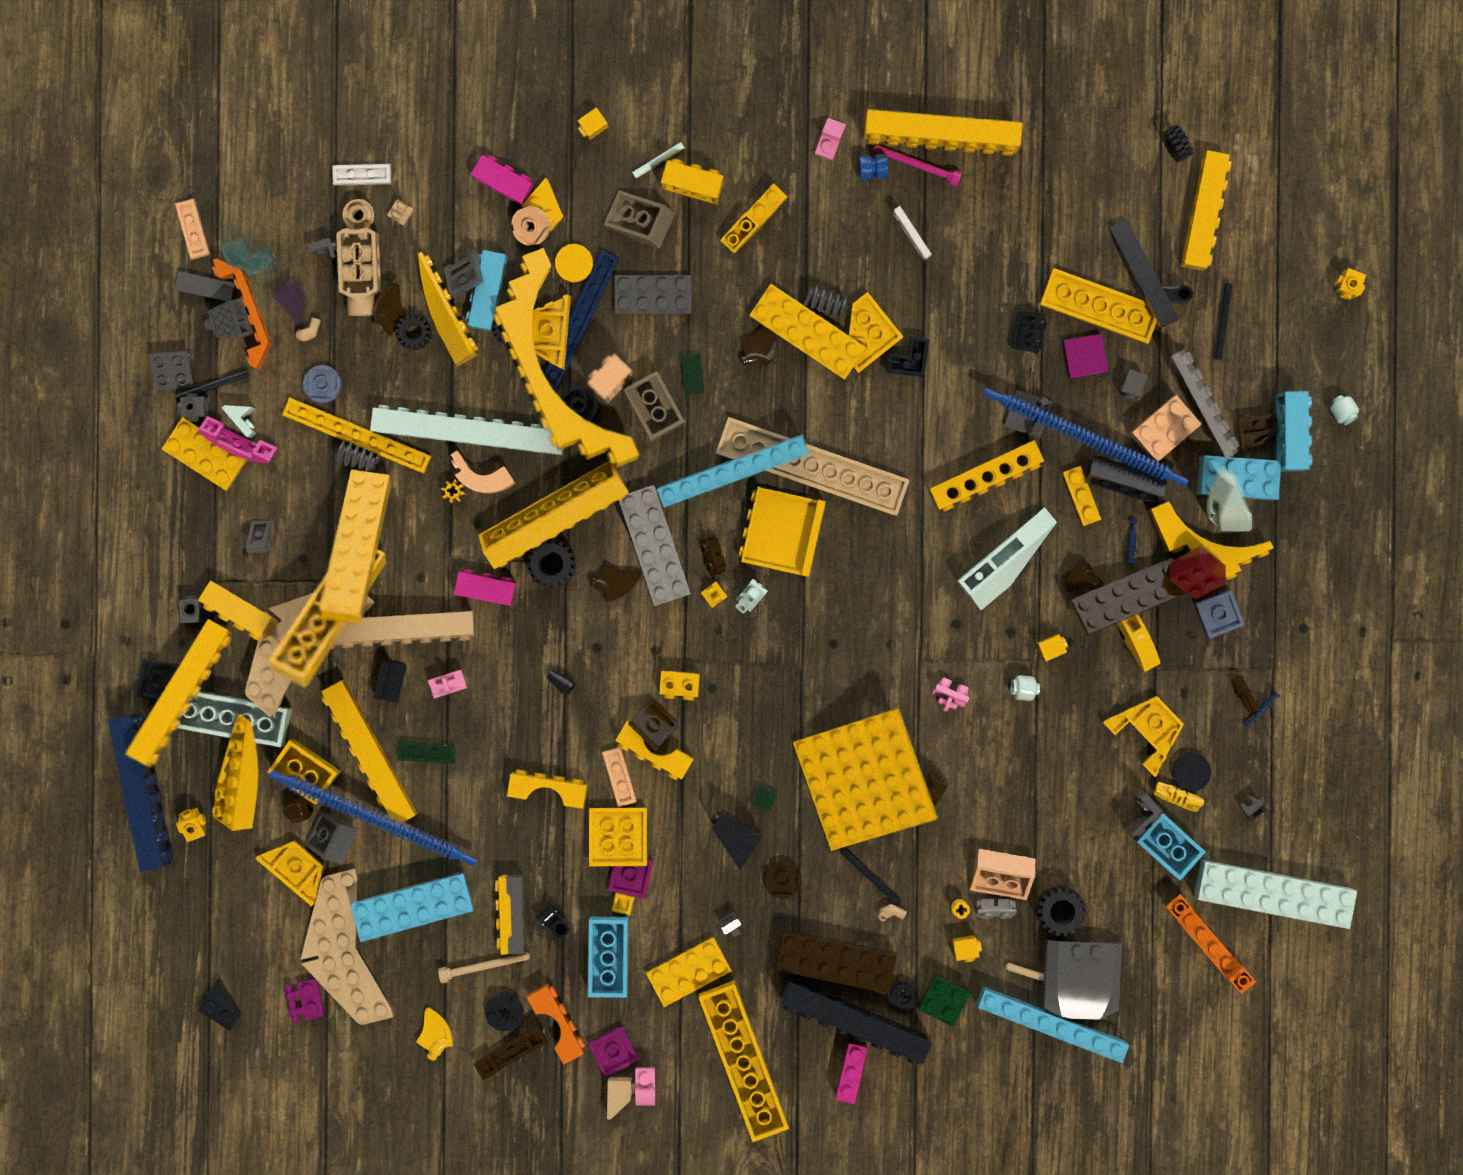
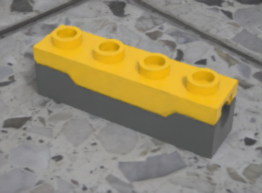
M523 874L500 875L499 880L495 881V890L499 892V899H496V911L500 913V918L496 920L497 930H500V938H497V949H501V955L524 954L526 949Z

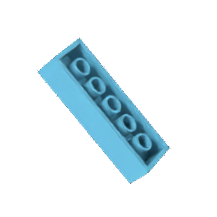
M460 872L354 901L351 903V909L360 942L472 912L474 905L465 872Z

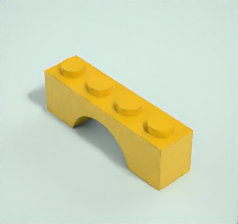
M627 720L615 740L619 742L617 746L625 751L628 749L634 751V756L643 761L646 758L652 762L650 765L658 770L663 768L668 771L667 775L675 780L680 778L682 780L694 758L679 749L665 755L652 752L646 746L644 739L628 725L630 720Z
M516 770V773L512 772L510 774L507 797L526 800L535 789L548 787L559 793L564 806L584 808L588 784H584V780L573 779L570 782L565 781V777L554 776L553 779L546 778V774L535 773L533 776L527 775V771Z

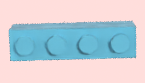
M483 250L482 255L479 254V264L484 282L476 286L475 292H471L470 303L472 307L471 311L467 312L466 322H468L470 328L492 332L493 315L495 314V307H498L508 257L506 254Z

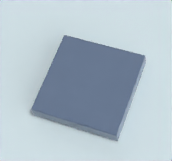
M1227 590L1194 603L1208 639L1245 626L1232 590Z

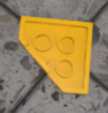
M868 292L852 304L849 336L866 347V350L853 367L859 373L900 341L903 336Z

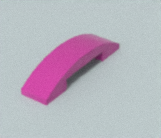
M208 416L198 429L202 436L219 448L246 460L269 463L277 451V447L259 440L257 444L224 429V423Z

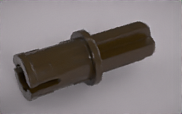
M1240 675L1232 679L1231 682L1239 694L1238 698H1241L1249 713L1257 711L1259 707L1251 694L1252 690H1249L1243 676Z

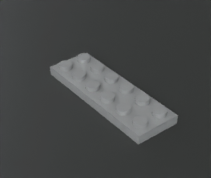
M1184 349L1173 355L1172 358L1227 459L1239 451V443L1236 437H1232L1228 431L1230 426L1226 419L1223 420L1220 416L1221 409L1219 405L1212 401L1210 388L1207 385L1204 386L1201 380L1203 379L1202 373L1198 368L1195 369L1192 363L1194 362L1193 356Z
M652 485L626 494L623 499L619 500L654 606L690 595L691 593L655 486Z

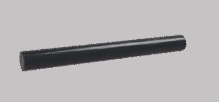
M1225 283L1215 360H1222L1233 285L1230 283Z
M246 369L175 394L176 401H181V398L186 397V394H201L250 377L249 371Z
M846 848L840 852L844 858L894 904L898 905L901 899Z

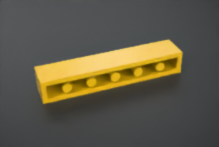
M1209 150L1203 154L1181 263L1182 267L1204 271L1211 265L1213 257L1210 255L1211 247L1214 248L1216 243L1214 232L1215 229H1218L1220 223L1218 212L1222 209L1224 199L1221 198L1222 192L1226 190L1228 180L1225 179L1226 172H1229L1231 168L1229 154Z

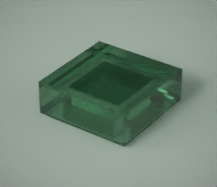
M759 786L752 805L771 811L777 792Z

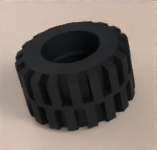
M545 540L540 546L531 549V553L527 558L528 573L541 586L548 588L560 587L568 583L574 575L576 557L567 544L558 540ZM547 553H557L563 560L562 570L556 575H548L541 569V559Z
M1058 885V887L1051 886L1049 890L1045 889L1043 891L1044 894L1042 896L1039 895L1035 912L1038 921L1048 932L1054 933L1057 936H1068V933L1074 934V930L1082 927L1080 924L1085 922L1084 915H1086L1087 911L1085 910L1086 905L1082 897L1070 887ZM1059 900L1068 901L1071 905L1070 915L1065 920L1055 921L1050 915L1052 905Z

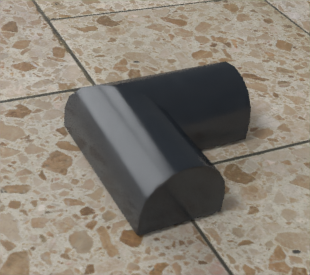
M910 337L908 356L889 353L886 373L925 377L929 339Z

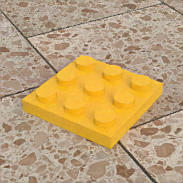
M589 808V866H647V808Z

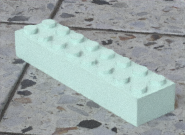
M1202 859L1194 897L1201 901L1350 929L1357 895L1356 890L1348 887Z

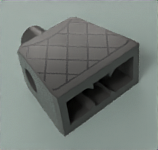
M242 298L227 301L209 310L210 319H206L204 322L205 328L208 331L213 330L215 337H241L252 334Z

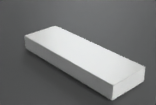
M390 164L332 165L334 186L391 184Z
M899 206L894 210L893 215L922 260L925 261L931 256V253Z

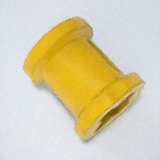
M962 899L955 900L951 905L953 914L959 919L966 918L970 913L968 904ZM959 905H962L963 908H965L962 910V913H959L958 910H956L959 908Z

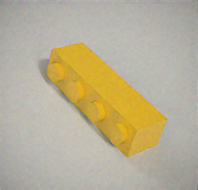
M212 581L208 583L198 601L204 604V609L211 613L215 610L219 613L218 617L226 622L229 619L235 622L233 624L234 627L241 631L244 629L250 632L248 635L257 641L260 638L267 641L278 623V620Z

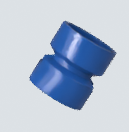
M886 153L875 154L874 157L859 155L861 181L872 180L873 177L888 179Z

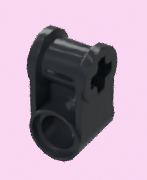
M548 902L546 904L547 907L540 914H536L535 917L554 936L564 938L571 931V924L554 905ZM558 924L566 926L565 933L558 932Z

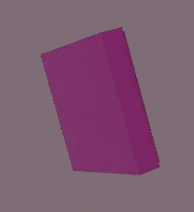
M1102 334L1063 341L1070 379L1108 372Z
M647 859V866H613L608 891L645 899L653 860Z
M623 1025L588 1042L604 1077L639 1061L638 1055Z

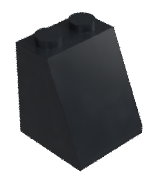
M724 809L720 812L716 811L711 819L712 830L737 868L741 870L761 839V832Z

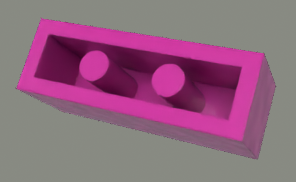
M481 155L471 173L472 178L522 206L534 187L531 179L524 174H521V176L515 174V170L506 164L504 167L497 163L498 160L490 155L487 157Z
M464 569V572H458L454 595L512 606L517 583H513L512 578L502 577L501 580L494 579L492 574L483 573L482 576L475 575V571Z
M851 1039L847 1040L835 1092L836 1100L855 1104L868 1049L867 1043Z

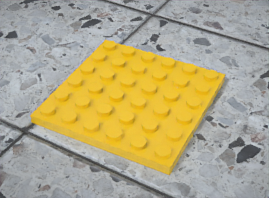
M899 708L793 742L831 851L937 819Z

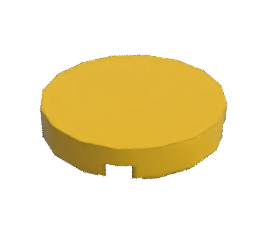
M569 244L557 253L555 268L564 280L571 283L580 282L591 274L593 258L584 246Z

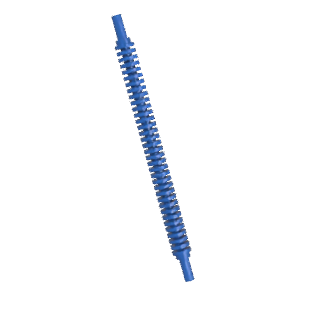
M988 388L983 393V395L1000 402L1004 409L1008 406L1007 410L1011 411L1013 408L1012 412L1015 413L1017 411V415H1020L1022 412V417H1025L1027 414L1026 419L1031 417L1030 421L1035 420L1037 424L1040 421L1041 426L1045 423L1044 427L1047 428L1049 426L1050 430L1054 427L1053 431L1055 432L1059 429L1058 433L1061 434L1063 432V436H1066L1068 433V438H1071V436L1072 440L1077 438V442L1081 441L1083 445L1086 443V446H1090L1092 449L1095 447L1096 451L1100 449L1099 452H1104L1105 455L1109 453L1110 457L1118 458V461L1123 463L1127 462L1129 466L1132 464V467H1136L1138 470L1141 468L1143 472L1146 470L1145 473H1150L1151 476L1155 474V477H1159L1160 480L1170 479L1183 486H1186L1188 483V479L1173 473L1169 466H1164L1162 463L1159 465L1160 462H1155L1154 459L1150 461L1149 457L1141 456V453L1136 455V451L1132 452L1130 448L1127 450V447H1123L1121 444L1118 446L1116 442L1113 444V441H1109L1108 438L1104 440L1103 436L1099 438L1100 435H1095L1094 432L1090 434V430L1085 432L1086 428L1081 429L1079 425L1076 428L1077 424L1075 423L1071 426L1072 422L1069 421L1067 423V420H1063L1061 417L1058 419L1057 415L1053 417V413L1049 414L1048 411L1044 413V409H1041L1039 412V407L1035 408L1033 404L1030 407L1028 402L1025 405L1026 401L1024 400L1020 403L1021 399L1018 398L1016 401L1017 397L1015 396L1011 399V394L1001 395Z
M271 770L268 776L286 784L285 787H288L290 791L295 788L294 793L299 790V795L304 792V797L309 794L308 799H311L313 796L312 800L315 801L318 798L317 803L323 800L322 805H325L327 802V807L332 804L331 809L337 806L336 811H339L341 808V813H344V810H346L345 815L347 816L350 812V817H353L354 814L356 815L354 819H358L360 816L359 821L361 822L364 818V823L366 824L368 820L370 821L369 825H372L374 822L373 827L375 828L378 824V829L381 830L383 826V831L389 829L387 832L389 834L391 830L394 836L397 832L398 838L400 835H403L401 839L404 840L406 836V841L409 842L411 838L412 844L414 841H417L415 845L418 846L420 842V847L423 848L426 845V850L428 847H431L429 851L432 852L435 849V854L440 851V856L442 853H444L443 857L445 858L449 855V860L457 858L473 866L477 858L460 852L456 845L451 848L452 843L446 846L447 841H444L442 844L443 840L440 839L437 842L438 837H435L433 840V835H430L428 838L429 833L423 836L424 831H421L419 834V829H416V832H414L415 827L409 830L410 825H407L405 828V823H402V826H400L401 821L398 820L397 824L395 823L396 819H393L392 822L390 821L392 817H388V820H386L387 815L384 814L383 818L381 817L382 813H379L378 816L376 815L378 811H374L372 814L373 809L370 808L368 812V807L365 806L363 810L362 804L360 807H357L359 803L356 802L354 806V801L352 800L349 804L348 798L346 801H343L345 797L342 796L339 799L340 795L338 794L335 798V793L333 792L332 795H329L331 791L328 790L325 793V788L320 791L321 787L318 786L315 789L316 785L314 784L311 787V782L306 785V780L301 783V778L296 781L297 776L287 777Z

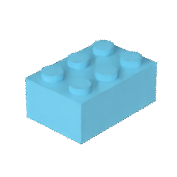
M1161 812L1160 818L1154 823L1150 822L1145 827L1146 831L1140 836L1136 835L1133 840L1175 878L1181 880L1206 852Z

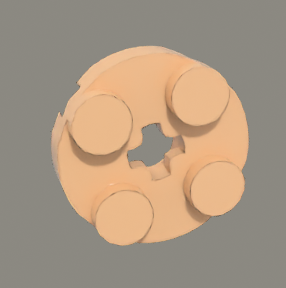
M531 205L514 214L512 218L513 234L522 244H539L547 238L551 221L541 209ZM527 222H533L535 229L529 230Z

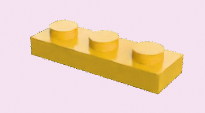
M1081 466L1063 472L1062 475L1082 526L1101 520L1090 488L1085 483L1086 478Z

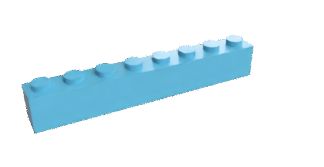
M801 434L659 486L657 491L663 507L809 455V450L804 436Z
M982 986L976 1002L977 1007L1120 1063H1123L1129 1048V1044L1125 1040L1068 1018H1061L1052 1012Z

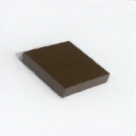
M653 699L628 723L654 750H657L679 726Z

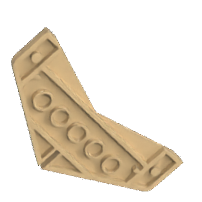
M314 593L268 609L281 619L280 623L295 622ZM368 596L363 615L376 604ZM277 624L267 641L261 638L258 640L245 690L246 696L270 718L280 707L282 699L292 681L272 671L269 660L278 648Z
M354 868L327 875L321 880L300 960L318 956V959L301 964L358 1024L365 1025L392 1018L394 1013L391 1004L385 998L357 950L356 924L351 903L357 901L359 877L357 869Z

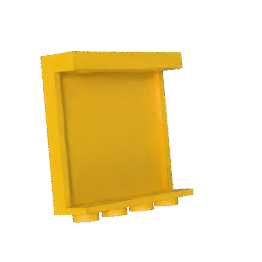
M761 487L753 490L751 501L754 502L753 509H749L747 516L750 524L749 528L745 527L743 539H746L745 547H740L738 556L742 558L741 562L809 577L825 501Z

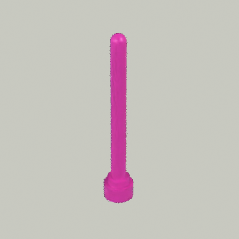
M875 145L873 148L874 152L878 154L886 153L889 158L943 177L950 182V185L958 186L962 172L958 170H951L949 172L879 145Z

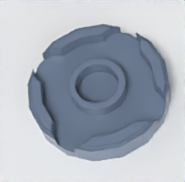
M318 365L305 374L303 388L306 395L314 402L329 403L340 394L342 381L338 372L332 367Z

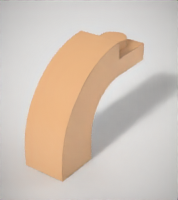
M459 451L451 454L453 466L456 470H461L455 475L456 478L463 485L474 491L498 493L516 484L505 466L490 475H478L470 469Z

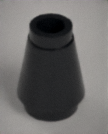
M554 669L546 677L561 694H570L576 685L573 678Z

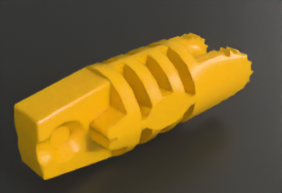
M1158 782L1155 786L1154 795L1192 812H1197L1199 807L1205 803L1201 797L1180 788H1175V786Z

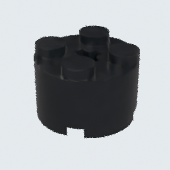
M571 387L560 398L567 407L590 423L598 415V400L594 393L586 387ZM578 402L584 405V408H581L580 411L574 408V405H578Z

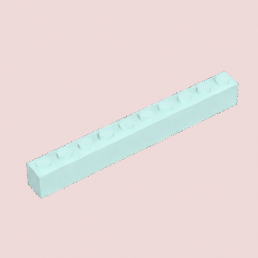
M379 405L378 408H373L370 428L372 432L563 455V449L558 451L556 446L553 447L551 445L548 429H542V425L531 424V427L523 426L522 422L512 421V425L504 424V420L493 419V422H485V418L474 417V420L466 419L465 415L455 414L453 418L447 417V413L436 412V415H428V411L417 410L416 413L409 412L408 408L398 407L396 411L390 410V406Z

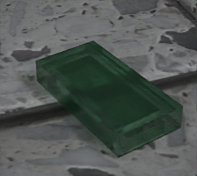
M701 354L682 356L686 395L705 393Z

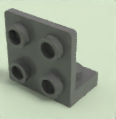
M1141 790L1134 796L1138 799L1136 803L1145 812L1125 830L1133 837L1142 835L1146 831L1145 827L1150 822H1156L1162 812L1157 804Z

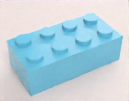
M1283 392L1276 395L1279 431L1276 434L1277 461H1281V471L1308 470L1309 466L1312 465V455L1309 454V446L1312 445V436L1309 435V427L1312 424L1309 408L1311 407L1312 400L1309 392Z
M1201 456L1199 458L1197 495L1209 496L1219 472L1223 470L1225 473L1230 472L1236 478V483L1243 498L1279 500L1281 461L1232 457L1226 459V457Z
M590 916L588 997H627L629 917Z

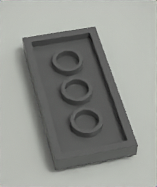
M615 275V315L692 314L691 275Z

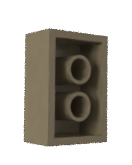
M658 371L623 389L651 441L685 424Z

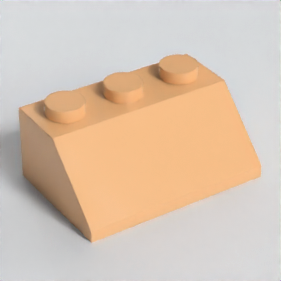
M979 849L974 863L970 890L1027 900L1035 878V859Z

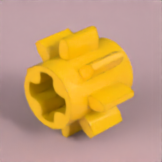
M454 480L453 484L446 481L448 486L441 488L446 493L443 498L449 497L450 503H453L454 499L461 502L460 496L466 495L461 490L464 485L460 484L458 486L457 480ZM455 486V489L458 490V493L454 494L452 497V493H449V489H453Z

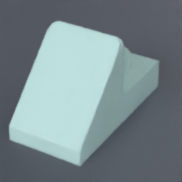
M228 405L222 407L246 437L252 438L256 434L253 430L255 428L253 423L249 419L245 420L255 408Z

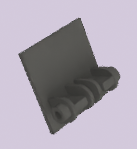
M178 351L148 354L155 390L194 387L189 361H191L190 353Z
M1016 390L1014 395L1017 397L1016 401L1018 398L1021 399L1020 403L1024 400L1026 401L1025 405L1028 402L1030 407L1032 404L1035 405V408L1039 407V412L1041 409H1044V413L1045 411H1050L1052 402L1048 401L1047 398H1039ZM1013 408L1009 411L1005 427L1041 438L1045 423L1041 426L1040 421L1037 424L1035 420L1030 421L1031 417L1026 419L1027 414L1025 417H1022V412L1020 415H1017V411L1015 413L1012 412Z

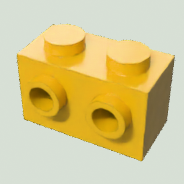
M662 670L659 694H663V698L675 699L676 695L682 696V700H694V697H698L700 674Z

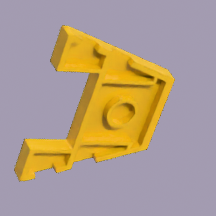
M1158 696L1102 722L1114 735L1130 722L1156 749L1142 763L1154 777L1157 776L1162 763L1167 757L1166 755L1184 725Z

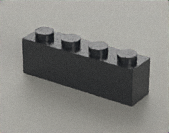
M1094 455L1089 463L1085 483L1159 505L1164 497L1167 480H1160L1159 477H1155V474L1151 476L1150 473H1145L1146 470L1143 472L1141 468L1138 470L1136 467L1129 466L1122 461H1114L1102 455Z

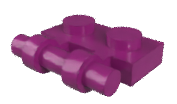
M315 978L298 982V990L293 991L292 984L284 986L286 991L284 996L285 1000H288L290 1009L288 1014L291 1016L292 1023L300 1022L299 1014L304 1013L305 1021L325 1016L319 984ZM300 996L302 1007H297L295 997Z

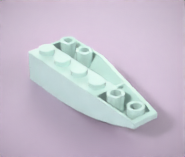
M1223 470L1219 472L1208 498V519L1221 531H1250L1252 529V515L1248 511L1236 483L1237 480L1230 472L1225 473Z
M1044 507L956 581L980 610L1011 586L1055 526L1056 520Z

